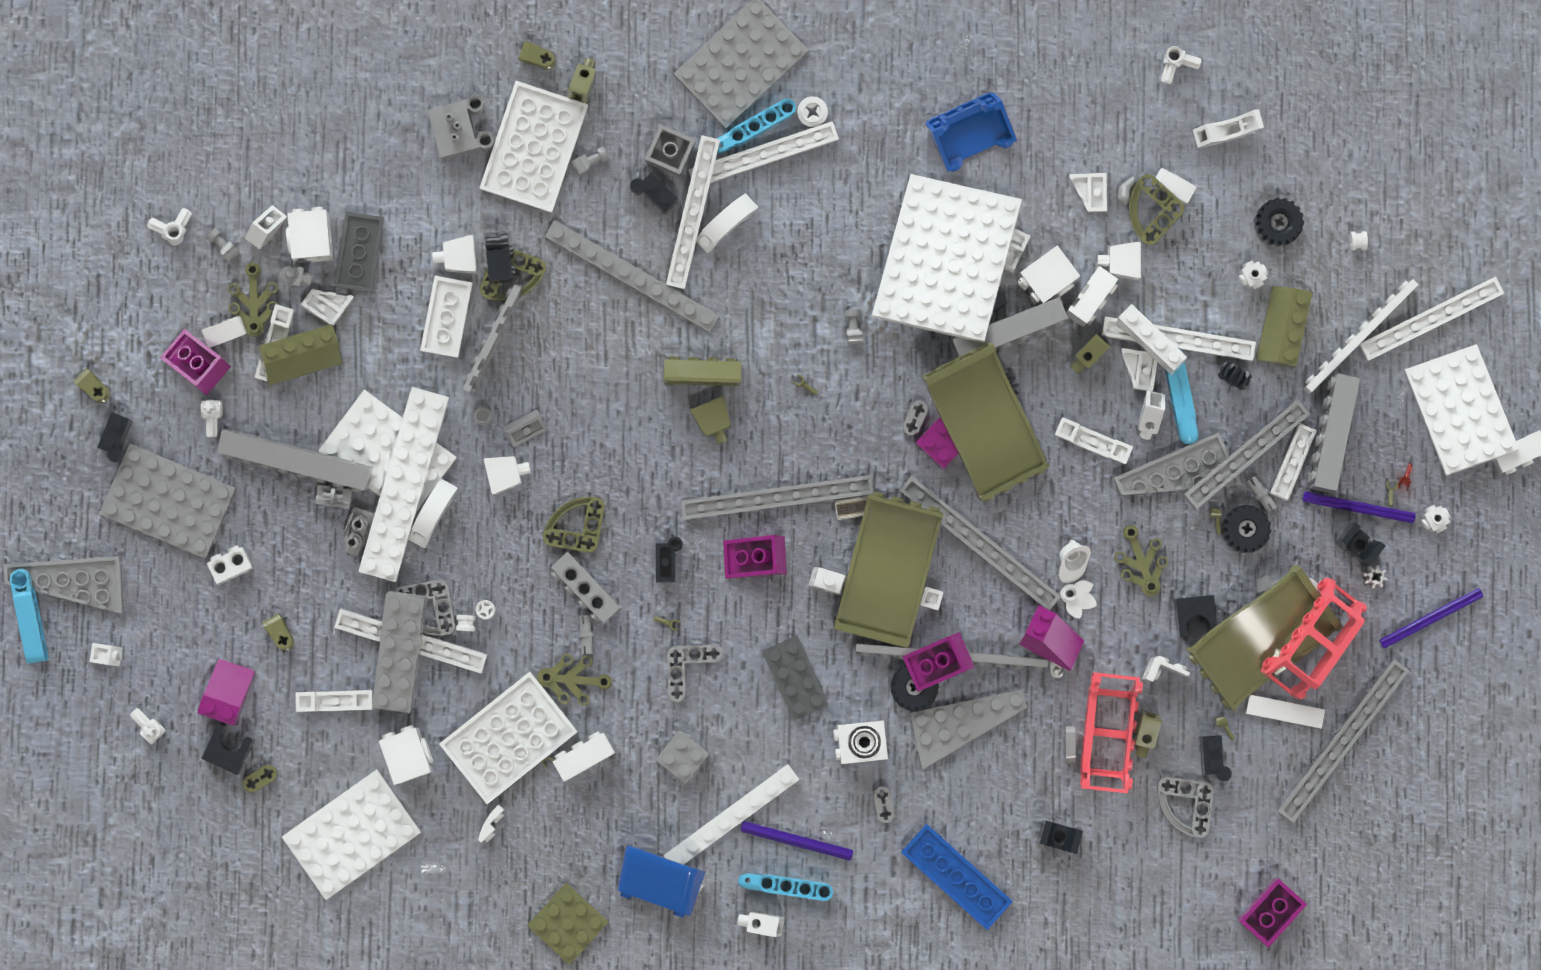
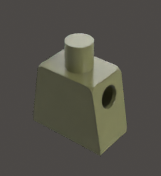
M585 58L583 65H577L568 89V98L585 104L588 103L596 79L595 60Z
M1096 334L1075 355L1078 359L1070 367L1077 374L1085 367L1090 369L1111 346ZM1087 352H1090L1092 354V357L1089 360H1086L1084 358V355Z
M724 396L690 409L691 415L705 437L714 435L717 445L728 441L724 430L731 428Z
M1141 710L1134 737L1135 745H1138L1137 756L1147 758L1149 748H1155L1162 723L1159 714ZM1149 735V738L1143 739V736Z

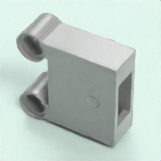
M472 95L467 100L428 110L442 161L480 150L490 151L493 149L495 144L493 135L490 132L483 131L475 139L468 112L479 115L485 109V103L479 95ZM473 101H480L481 106L478 109L471 108V103ZM484 137L491 139L490 144L487 146L481 144V140Z

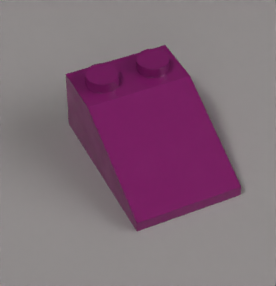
M186 329L180 333L160 357L161 360L206 396L231 368L222 357Z
M768 535L723 540L725 579L787 575L785 536Z
M1039 605L1019 645L1071 671L1084 640L1056 613Z
M960 632L902 656L917 692L975 667Z
M218 659L197 713L236 726L255 671Z

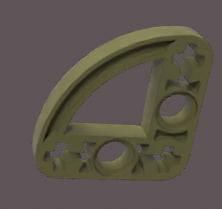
M1145 174L1138 180L1132 191L1129 214L1132 226L1138 237L1147 245H1155L1184 214L1185 204L1155 176ZM1145 178H1146V179L1152 178L1151 183H1152L1155 187L1157 186V184L1160 185V187H1158L1157 189H1155V191H1154L1153 194L1150 192V191L1153 190L1150 186H1147V187L1144 186V185H1145V182H1144V179H1145ZM1142 190L1163 208L1145 230L1141 225L1138 215V202ZM1160 190L1167 192L1168 196L1164 201H1160L1157 198V193ZM1173 204H1180L1179 208L1181 211H1176L1172 215L1175 217L1174 220L1165 214L1166 211L1170 213L1173 210ZM1161 217H1166L1169 220L1166 228H1161L1158 224ZM1153 225H1155L1158 230L1162 231L1161 234H1159V232H1156V234L1154 235V241L1146 240L1148 238L1146 234L1153 233V231L1155 230L1154 228H1152Z
M514 249L511 265H515V268L519 271L534 276L522 287L523 290L519 298L529 294L538 286L546 273L547 267L543 260ZM517 256L525 258L523 266L515 264L514 261ZM529 259H532L531 264L533 265L541 263L543 270H539L536 273L535 269L530 266L529 270H527L526 267L528 266ZM487 267L480 286L481 295L488 300L505 302L507 300L505 297L506 293H497L501 283H497V285L493 283L491 288L494 292L488 295L483 290L484 287L488 288L490 284L489 281H486L489 278Z
M582 497L565 503L548 520L543 533L544 542L552 547L586 553L594 552L599 544L605 510L604 502L597 497ZM595 501H599V505L602 506L601 509H597L596 514L600 515V519L594 516L588 517L589 513L593 514L594 509L591 507V504H595ZM587 505L582 534L554 529L558 520L565 513L576 507ZM590 520L598 522V528L594 531L589 530L587 527ZM554 532V536L560 537V533H563L562 545H558L559 540H553L552 543H549V539L546 536ZM569 535L576 538V543L573 546H567L565 543V539ZM579 536L583 537L581 541L584 542L592 539L595 546L587 549L586 545L581 544V548H577Z

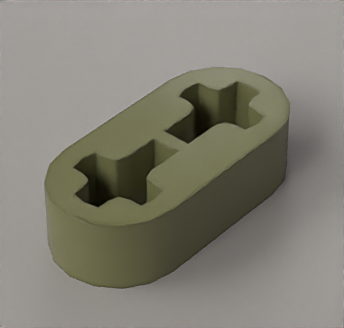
M272 765L263 766L244 779L243 787L249 793L257 792L273 782L278 776V771ZM265 769L273 770L274 773L271 774V779L269 777L261 778L266 773ZM249 779H251L252 781L256 779L260 780L258 783L255 784V789H253L252 787L248 788L247 785L249 784Z

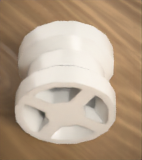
M1366 231L1361 233L1350 232L1349 244L1351 251L1356 249L1367 250L1368 236Z
M488 600L480 601L476 606V614L482 619H491L495 614V606Z
M456 616L458 620L456 631L475 632L473 622L476 620V616Z

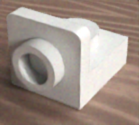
M92 643L90 662L120 666L122 647Z

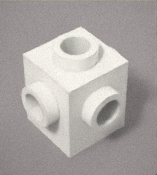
M1250 261L1242 265L1244 269L1239 272V279L1243 286H1246L1247 289L1251 287L1257 289L1264 285L1263 282L1267 279L1266 275H1268L1264 264L1261 265L1259 261L1256 263ZM1255 271L1257 277H1253L1251 272Z
M1432 505L1424 510L1425 514L1420 516L1423 527L1429 533L1434 531L1439 533L1447 529L1446 525L1450 523V514L1442 506L1435 507V505ZM1435 515L1438 516V518H1439V520H1440L1439 522H1436V521H1435V519H1434Z

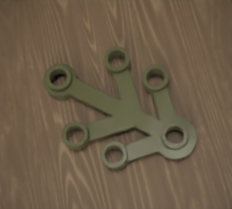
M252 262L245 268V272L249 276L250 299L240 290L237 284L233 283L228 287V292L236 296L250 309V317L241 311L238 303H231L228 309L230 313L236 316L240 315L245 323L248 335L257 337L264 331L263 323L273 314V311L270 310V305L277 303L274 301L269 302L267 309L259 317L258 309L273 294H276L279 288L276 283L270 282L267 284L266 290L258 298L257 277L261 275V267L257 263ZM251 267H256L255 273H250ZM271 285L276 286V289L273 292L269 291V287ZM233 286L237 287V292L235 293L231 292ZM233 305L238 306V310L236 312H232L231 307ZM252 324H257L256 330H251Z
M1128 525L1123 529V537L1130 541L1136 560L1127 557L1122 551L1114 554V560L1117 563H1124L1141 571L1143 579L1132 575V572L1128 569L1123 570L1120 577L1123 581H1130L1141 586L1142 592L1145 595L1155 596L1160 591L1161 586L1158 580L1163 569L1168 565V559L1164 556L1157 559V566L1152 576L1149 572V567L1156 551L1161 548L1162 542L1158 538L1152 539L1150 541V548L1144 558L1137 539L1139 531L1137 527ZM1129 529L1134 530V536L1128 535ZM1153 541L1159 542V546L1157 548L1153 547ZM1117 554L1123 555L1122 561L1117 560ZM1160 559H1164L1166 561V564L1164 566H1161L1159 564ZM1124 572H1128L1130 574V577L1128 579H1125L1123 577ZM1149 583L1154 584L1153 590L1148 589Z
M570 654L563 655L562 660L551 669L543 668L537 674L539 684L543 687H550L562 704H567L570 701V696L568 693L563 692L556 682L565 683L577 697L578 703L583 706L589 703V697L583 694L576 684L598 685L602 690H607L612 685L611 677L606 674L600 675L598 678L576 676L585 667L592 665V658L587 655L583 656L581 662L565 675H558L557 673L566 665L569 666L573 663V657ZM566 656L571 658V662L568 664L564 662ZM589 658L590 664L584 665L583 659ZM544 674L550 675L549 681L543 680ZM603 678H606L608 680V684L606 686L601 685V680ZM564 694L568 696L566 702L561 701V696ZM582 696L587 698V702L584 704L580 702V697Z

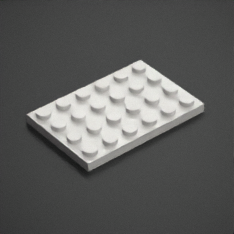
M516 81L479 189L553 213L588 109V104Z
M1477 344L1404 370L1445 476L1519 450Z
M363 390L319 449V452L372 466L373 471L369 489L380 496L403 418L366 390ZM436 443L417 511L457 459L456 456L438 443Z
M529 672L439 745L485 803L489 804L578 731L532 673Z
M376 769L283 835L282 838L325 900H327L419 835L421 831Z

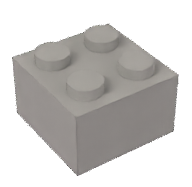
M660 124L645 162L681 178L696 140Z
M679 730L656 758V761L686 784L708 757L709 753Z

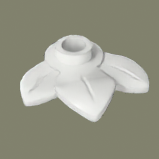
M1082 580L1075 585L1067 584L1061 589L1060 596L1066 602V610L1071 616L1080 619L1082 609H1090L1097 605L1094 597L1089 593L1093 587L1092 583ZM1068 590L1073 592L1071 598L1066 595Z

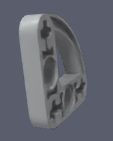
M434 580L398 587L394 591L400 592V590H403L404 593H409V588H413L412 594L416 595L418 587H425L427 591L425 596H428L427 600L433 599L438 628L424 625L423 633L445 636L455 631L456 624L449 586L445 581ZM438 583L445 586L442 594H439L438 591H433V596H430L428 585L432 584L431 588L438 587ZM441 602H446L449 605V609L445 613H441L438 610V605ZM451 614V618H447L449 624H452V627L446 632L445 629L441 628L445 624L444 619L440 620L439 616Z
M1171 777L1161 778L1157 784V797L1165 818L1172 826L1186 835L1197 838L1205 837L1210 827L1214 795L1213 786L1210 783ZM1168 780L1169 784L1176 785L1175 781H1178L1177 793H1174L1175 789L1168 788L1165 791V788L1161 787L1162 783ZM1183 783H1188L1191 786V791L1188 794H1184L1180 790ZM1204 785L1210 790V793L1205 795V799H1209V803L1204 801L1198 802V798H1203L1200 788H1204ZM1166 794L1194 798L1191 828L1180 822L1172 813ZM1201 804L1207 806L1208 809L1204 816L1199 815L1197 812V808ZM1196 817L1200 819L1207 818L1206 822L1202 821V827L1205 828V831L1201 832V835H1198V831H1195V827H1198L1200 822L1195 821Z

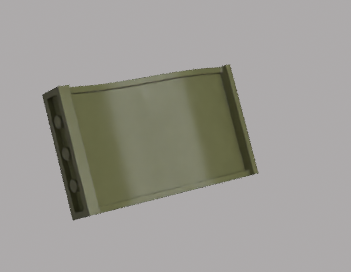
M990 342L921 376L977 493V498L985 502L994 499L995 495L1000 492L1005 493L1011 490L1012 486L1017 483L1027 482L1029 477L1044 473L1045 469L1050 467L997 356V350L994 344Z
M873 491V494H868L834 629L908 648L944 514L937 507L929 506V509L921 507V503L911 501L908 504L904 503L902 498L892 496L889 499L884 497L885 494Z
M1296 564L1289 568L1290 571L1269 590L1226 618L1192 647L1187 648L1190 654L1188 658L1194 665L1197 664L1200 667L1198 672L1205 680L1208 679L1210 681L1209 687L1215 694L1220 695L1222 699L1219 701L1226 709L1230 708L1235 712L1238 705L1270 680L1260 672L1262 663L1268 657H1279L1282 647L1289 643L1294 630L1300 627L1304 616L1314 607L1315 600L1321 597L1303 569ZM1329 606L1326 607L1314 624V628L1326 638L1334 631H1339L1343 628ZM1307 635L1291 657V662L1293 664L1314 650L1320 643L1310 635ZM1280 667L1271 675L1275 677L1287 668Z

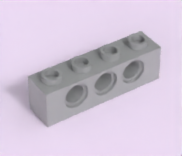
M568 552L551 567L554 570L551 574L558 581L562 579L567 584L564 588L571 595L575 593L580 598L578 603L584 609L588 607L593 612L591 616L597 623L602 621L605 624L621 609ZM569 570H574L577 573V577L572 581L566 578V573ZM582 584L589 585L590 591L588 594L583 595L579 592V587ZM595 598L603 600V605L599 609L592 606V601Z

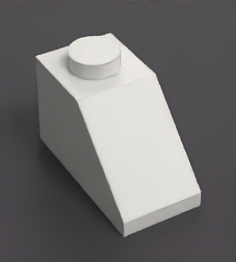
M271 206L252 223L245 239L261 249L274 236L287 216L274 206Z

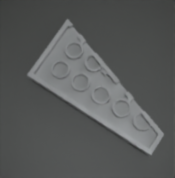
M515 284L513 288L509 287L505 296L507 300L498 311L499 316L491 326L488 339H484L480 346L482 351L473 361V369L464 381L463 390L476 393L523 290L522 287Z
M1218 432L1113 479L1121 496L1189 490L1227 459L1229 453ZM1237 475L1224 487L1242 485L1239 476Z
M120 556L3 564L4 584L10 585V576L15 570L25 569L31 576L35 592L124 614Z
M1023 689L910 713L922 770L1026 709Z

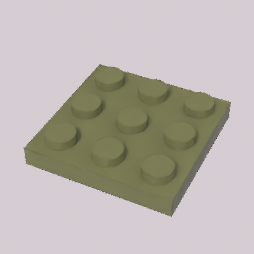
M566 882L527 926L570 965L609 921Z

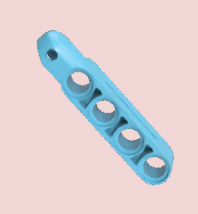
M788 98L783 99L735 126L731 131L717 138L720 140L719 145H723V147H718L717 154L726 153L736 146H742L788 120L795 114V102ZM785 104H789L793 109L791 112L786 113L782 110V107ZM770 113L774 114L776 116V120L774 122H768L765 118L766 115ZM757 123L760 128L758 131H751L749 125ZM740 132L743 138L740 141L734 140L732 137L734 133Z
M1184 362L1172 375L1166 369L1165 374L1178 437L1182 443L1190 445L1198 439V428Z
M25 569L15 570L10 576V585L26 662L31 664L48 661V650L31 576Z
M748 873L738 877L739 886L750 890L827 901L833 895L832 887L823 882L770 874L757 875ZM750 878L751 881L746 883L745 879ZM764 878L772 880L773 884L768 889L763 888L761 885ZM783 881L791 883L792 887L789 891L785 892L780 888ZM802 884L810 885L811 890L808 894L800 892ZM823 886L828 887L830 890L827 897L819 895V889Z

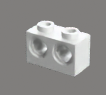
M239 546L228 549V554L223 556L217 554L210 558L211 561L207 565L216 584L220 585L254 569L244 547L239 548ZM241 555L243 557L241 565L234 564L235 556ZM219 563H224L226 569L223 573L219 574L216 571V567Z

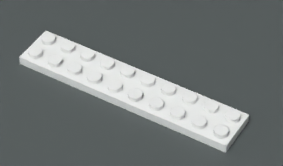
M415 387L411 388L358 572L393 582L397 581L449 397Z

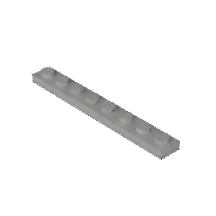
M1296 400L1183 494L1185 499L1194 510L1198 509L1308 417L1310 413L1299 400Z

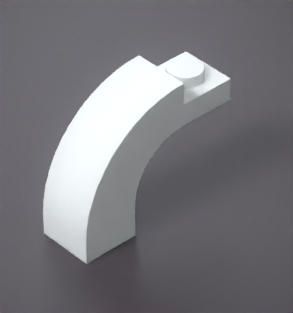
M1259 109L1229 120L1205 124L1193 129L1197 147L1201 148L1255 133L1254 131L1264 128Z
M745 193L719 213L697 236L696 242L706 253H709L729 232L748 219L758 206Z
M440 479L421 509L408 540L426 548L440 518L452 502L458 489L457 487Z

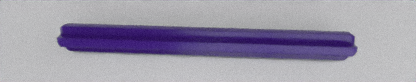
M1304 492L1302 501L1408 523H1414L1416 514L1413 512L1317 493Z
M1477 588L1381 638L1379 642L1382 648H1387L1483 598V593L1480 588Z
M743 821L741 826V832L848 861L853 856L852 849L746 821Z

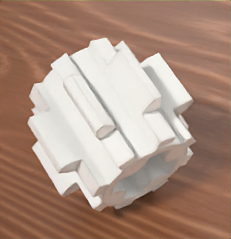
M1376 565L1374 569L1370 566L1367 567L1368 573L1363 574L1367 579L1364 584L1370 583L1371 589H1374L1376 585L1380 588L1383 587L1382 581L1388 580L1384 577L1386 570L1381 571L1379 565ZM1373 574L1379 575V577H1377V580L1373 581L1371 579L1373 577Z

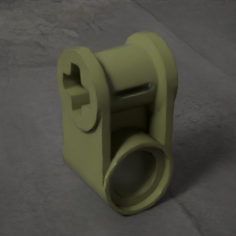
M524 41L518 60L547 70L555 66L556 59L551 51ZM549 56L551 61L544 63L543 58Z
M85 368L73 381L81 390L99 403H104L110 398L109 389L88 368ZM98 390L103 393L101 397L97 393Z
M279 613L262 622L268 635L278 648L287 651L293 647L294 638ZM282 637L289 639L287 640L286 646L280 644L282 642Z

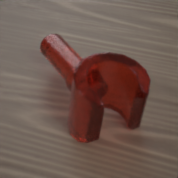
M1408 464L1404 477H1401L1398 483V489L1401 484H1405L1407 486L1406 491H1408L1411 484L1410 473L1412 464Z

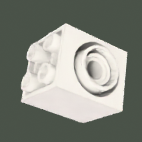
M313 207L311 211L293 209L292 213H288L289 227L286 228L288 252L291 254L292 260L296 264L334 260L331 221L327 210H323V207Z
M1057 245L1020 272L1017 282L1023 290L1027 289L1030 293L1029 298L1031 302L1036 306L1066 294L1074 287L1073 283L1079 279L1080 275Z
M884 721L837 725V729L833 730L834 741H838L839 749H835L836 761L840 760V764L888 759ZM863 736L869 740V745L866 748H862L859 745V739Z
M408 726L400 729L401 733L395 735V732L383 735V739L379 741L394 785L434 772L431 765L433 758L426 739L422 738L419 728Z

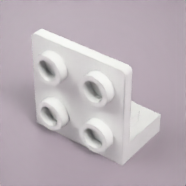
M1156 656V658H1150L1142 680L1146 682L1158 680L1162 670L1159 667L1183 677H1188L1190 672L1186 671L1187 667L1178 663L1171 665L1169 664V659Z

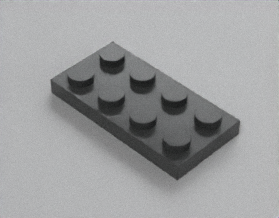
M353 212L345 213L334 283L335 288L373 293L384 217Z
M797 635L762 651L793 721L828 706V702Z

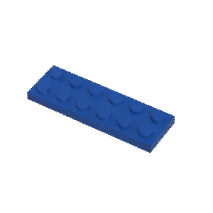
M925 824L901 851L907 859L986 930L993 925L1013 902L928 824Z

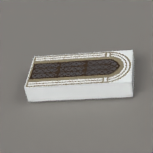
M868 496L835 501L837 519L862 517Z

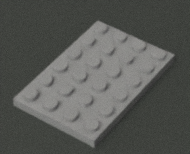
M751 0L674 73V76L727 129L809 50L761 0Z
M129 444L99 514L206 559L237 488Z

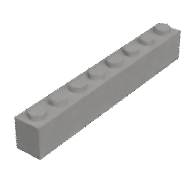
M229 429L222 430L217 453H221L222 457L227 459L236 457L240 458V462L252 464V462H256L262 468L270 469V466L275 467L278 472L286 474L289 471L296 473L295 476L300 478L310 476L316 482H333L332 486L339 488L348 486L351 487V491L359 493L369 488L373 471L372 466Z

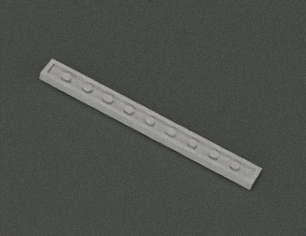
M555 220L545 235V238L709 333L719 318L718 314Z
M871 475L684 500L681 501L683 520L866 496L869 493L873 494Z
M911 476L899 490L909 500L921 503L923 508L929 509V506L940 508V512L944 514L941 525L1042 607L1050 610L1061 597L914 477Z
M856 643L855 651L859 652L860 656H871V653H878V657L890 658V655H898V659H903L902 656L920 649ZM969 652L974 665L986 666L987 662L993 663L994 667H1005V664L1013 665L1012 668L1016 669L1032 666V670L1042 671L1043 667L1048 668L1049 660L1045 658Z
M1395 659L1390 662L1277 812L1290 822H1295L1410 670Z

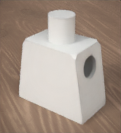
M469 235L443 242V251L433 252V263H445V270L448 272L476 274L477 264L474 236Z
M1141 242L1110 246L1108 248V255L1097 256V266L1108 267V272L1115 277L1139 280L1141 278Z
M1146 391L1139 418L1141 438L1149 440L1152 434H1158L1165 411V394Z
M515 456L484 459L493 496L522 484L520 476L531 473L529 463L517 464Z
M814 567L808 586L842 596L847 576L820 567Z
M750 912L749 916L739 914L737 925L747 927V932L781 937L785 917ZM757 920L761 922L760 927L756 925Z

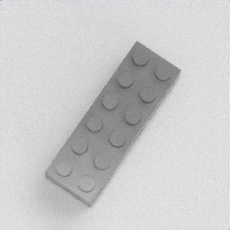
M1060 297L990 324L985 343L990 342L994 344L996 350L999 349L1002 352L1009 349L1012 343L1017 342V345L1027 342L1030 336L1034 335L1037 338L1046 334L1050 328L1055 331L1064 327L1063 325H1065L1068 317ZM957 337L952 339L950 344L955 357L958 358L985 343Z
M1337 373L1331 377V380L1328 379L1326 390L1329 392L1327 398H1324L1322 409H1325L1323 417H1320L1318 428H1321V431L1316 436L1314 446L1317 447V450L1311 458L1313 470L1311 473L1309 472L1307 478L1309 489L1326 493H1334L1338 489L1360 378Z
M394 591L386 593L372 708L405 713L413 711L428 596Z

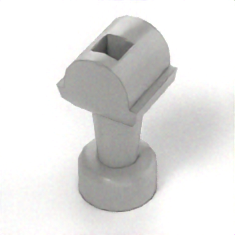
M603 146L596 150L597 154L589 157L585 154L572 161L578 176L587 173L590 167L598 161L606 162L610 160Z
M217 227L207 234L206 239L218 245L221 249V254L229 263L241 253L230 241L226 242L221 237V231Z
M860 309L845 310V318L849 319V329H846L848 346L863 344V334L859 330L857 318L860 317Z

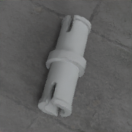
M1252 476L1251 479L1255 485L1250 479L1246 481V484L1255 494L1254 498L1259 500L1266 512L1269 513L1272 509L1268 503L1273 510L1277 505L1268 494V489H1265L1257 479V476Z
M579 616L580 633L578 638L581 640V655H592V637H594V633L591 630V616Z

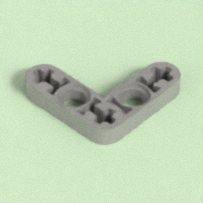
M717 645L675 646L670 648L667 652L669 698L674 702H681L685 698L686 663L718 662L723 655L722 649ZM702 648H707L706 652H712V648H716L720 655L716 656V659H712V656H706L707 660H702L704 655ZM692 649L700 651L699 659L693 660L690 658L689 653ZM674 650L681 653V657H678V663L682 662V667H670V663H674V658L670 657ZM672 670H681L682 677L679 680L672 679ZM671 682H683V686L679 685V691L683 692L679 699H675V696L671 694L675 691V685L671 686Z

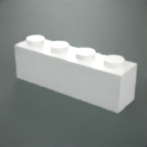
M1132 304L1118 317L1116 323L1171 375L1186 361L1187 356Z
M1541 430L1517 440L1518 451L1493 460L1499 474L1505 472L1506 475L1517 471L1515 467L1521 464L1523 467L1534 463L1532 459L1538 456L1541 459Z

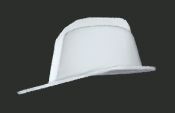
M1070 540L1069 544L1061 549L1059 554L1061 560L1059 578L1063 583H1074L1084 574L1091 555L1089 547Z

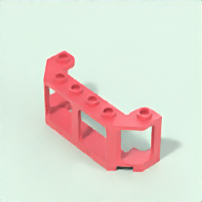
M1326 577L1317 585V591L1321 597L1315 600L1314 607L1304 616L1303 623L1294 630L1289 643L1282 647L1279 657L1266 658L1260 672L1292 697L1300 700L1306 697V692L1309 688L1312 687L1316 690L1320 687L1363 626L1365 620L1361 617V614L1366 611L1367 606L1361 601L1355 600L1336 585L1335 580ZM1334 589L1352 603L1349 606L1343 603L1334 595ZM1330 602H1334L1348 613L1347 617L1349 618L1333 643L1314 628V624ZM1307 635H1310L1328 649L1309 676L1290 660ZM1280 667H1285L1301 679V682L1289 689L1271 674Z
M1092 673L1091 687H1089L1081 755L1080 788L1128 793V790L1132 789L1133 779L1129 778L1128 770H1132L1133 759H1130V751H1134L1135 740H1132V732H1136L1137 721L1134 720V713L1138 712L1139 706L1136 697L1138 693H1142L1143 682H1140V677ZM1101 677L1134 680L1132 690L1127 692L1099 688ZM1097 695L1122 697L1130 700L1128 724L1125 731L1094 727ZM1093 736L1125 740L1122 771L1090 768ZM1090 775L1120 778L1122 780V789L1090 786Z

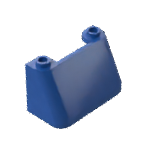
M995 93L984 94L935 116L925 123L948 172L959 170L964 159L994 145L1008 148L1017 141L1003 102Z
M627 845L617 891L621 892L620 896L631 899L633 896L673 910V915L684 918V915L691 916L705 871Z

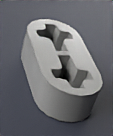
M923 401L914 402L903 424V431L908 436L916 435L922 426L928 411L927 405ZM922 405L924 413L920 412L918 418L914 417L916 413L914 406ZM914 419L916 420L914 426L917 428V430H912V432H909V428L906 427V425L911 424L912 420Z
M1065 726V763H1075V726Z
M878 787L874 791L876 815L879 821L888 823L894 817L891 792L886 787ZM881 789L888 794L885 797L884 804H882L881 798H877V794L880 793ZM885 805L887 812H891L887 820H884V817H880V813L883 812L882 806Z

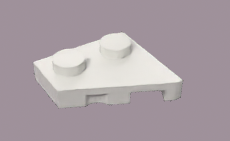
M1107 173L1070 174V179L1087 211L1108 212Z
M312 289L301 303V307L326 324L334 326L354 297L352 295H338L333 292L325 293Z
M1122 348L1121 353L1133 389L1153 391L1157 361L1148 352Z

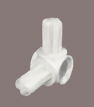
M1177 46L1170 47L1164 55L1163 64L1165 67L1161 81L1171 84L1176 68L1181 67V65L1199 69L1201 58L1187 55L1184 50ZM1175 52L1178 55V60H1171L1169 53Z
M183 208L175 222L165 224L155 218H151L147 227L162 234V238L171 245H179L184 239L185 226L192 213ZM171 232H179L177 237H170Z
M201 401V416L203 419H206V436L217 437V419L222 417V401Z
M139 708L130 714L132 719L141 727L140 734L151 745L166 732L157 720H149Z

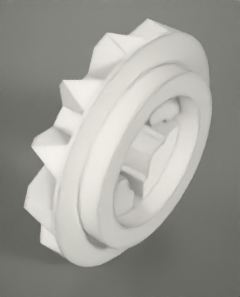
M807 97L800 102L797 114L804 125L815 127L825 122L828 109L822 99ZM818 106L816 113L819 117L812 115L808 118V109Z

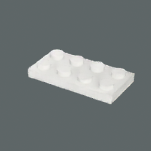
M440 276L434 277L420 351L459 358L473 286L472 282Z

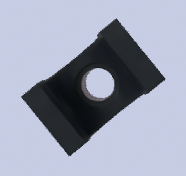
M1354 522L1348 525L1335 544L1365 567L1372 565L1386 545L1369 537L1360 529L1361 526ZM1356 540L1362 541L1363 548L1361 550L1355 548L1354 543Z
M1214 595L1173 599L1177 638L1187 636L1186 626L1192 616H1199L1205 620L1207 632L1217 626Z
M217 723L201 759L231 773L240 775L256 739L246 737L239 749L229 750L223 743V735L227 730V726Z
M1042 820L1036 843L1077 854L1083 831ZM1057 831H1061L1064 834V839L1061 842L1054 840V834Z

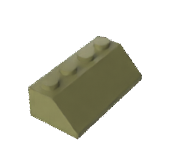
M1272 286L1258 348L1257 361L1292 369L1297 366L1313 292L1297 288Z
M332 324L260 345L257 348L269 386L342 364L339 344Z
M669 356V360L665 359L664 384L741 387V362H738L737 358H726V361H719V358L709 357L707 361H700L699 357H688V360H680L678 356Z

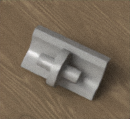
M283 267L279 272L280 280L288 283L287 287L291 288L310 286L312 275L304 273V268Z
M318 485L315 504L350 509L353 491Z

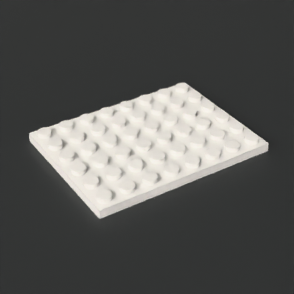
M910 174L872 317L985 343L1022 199Z

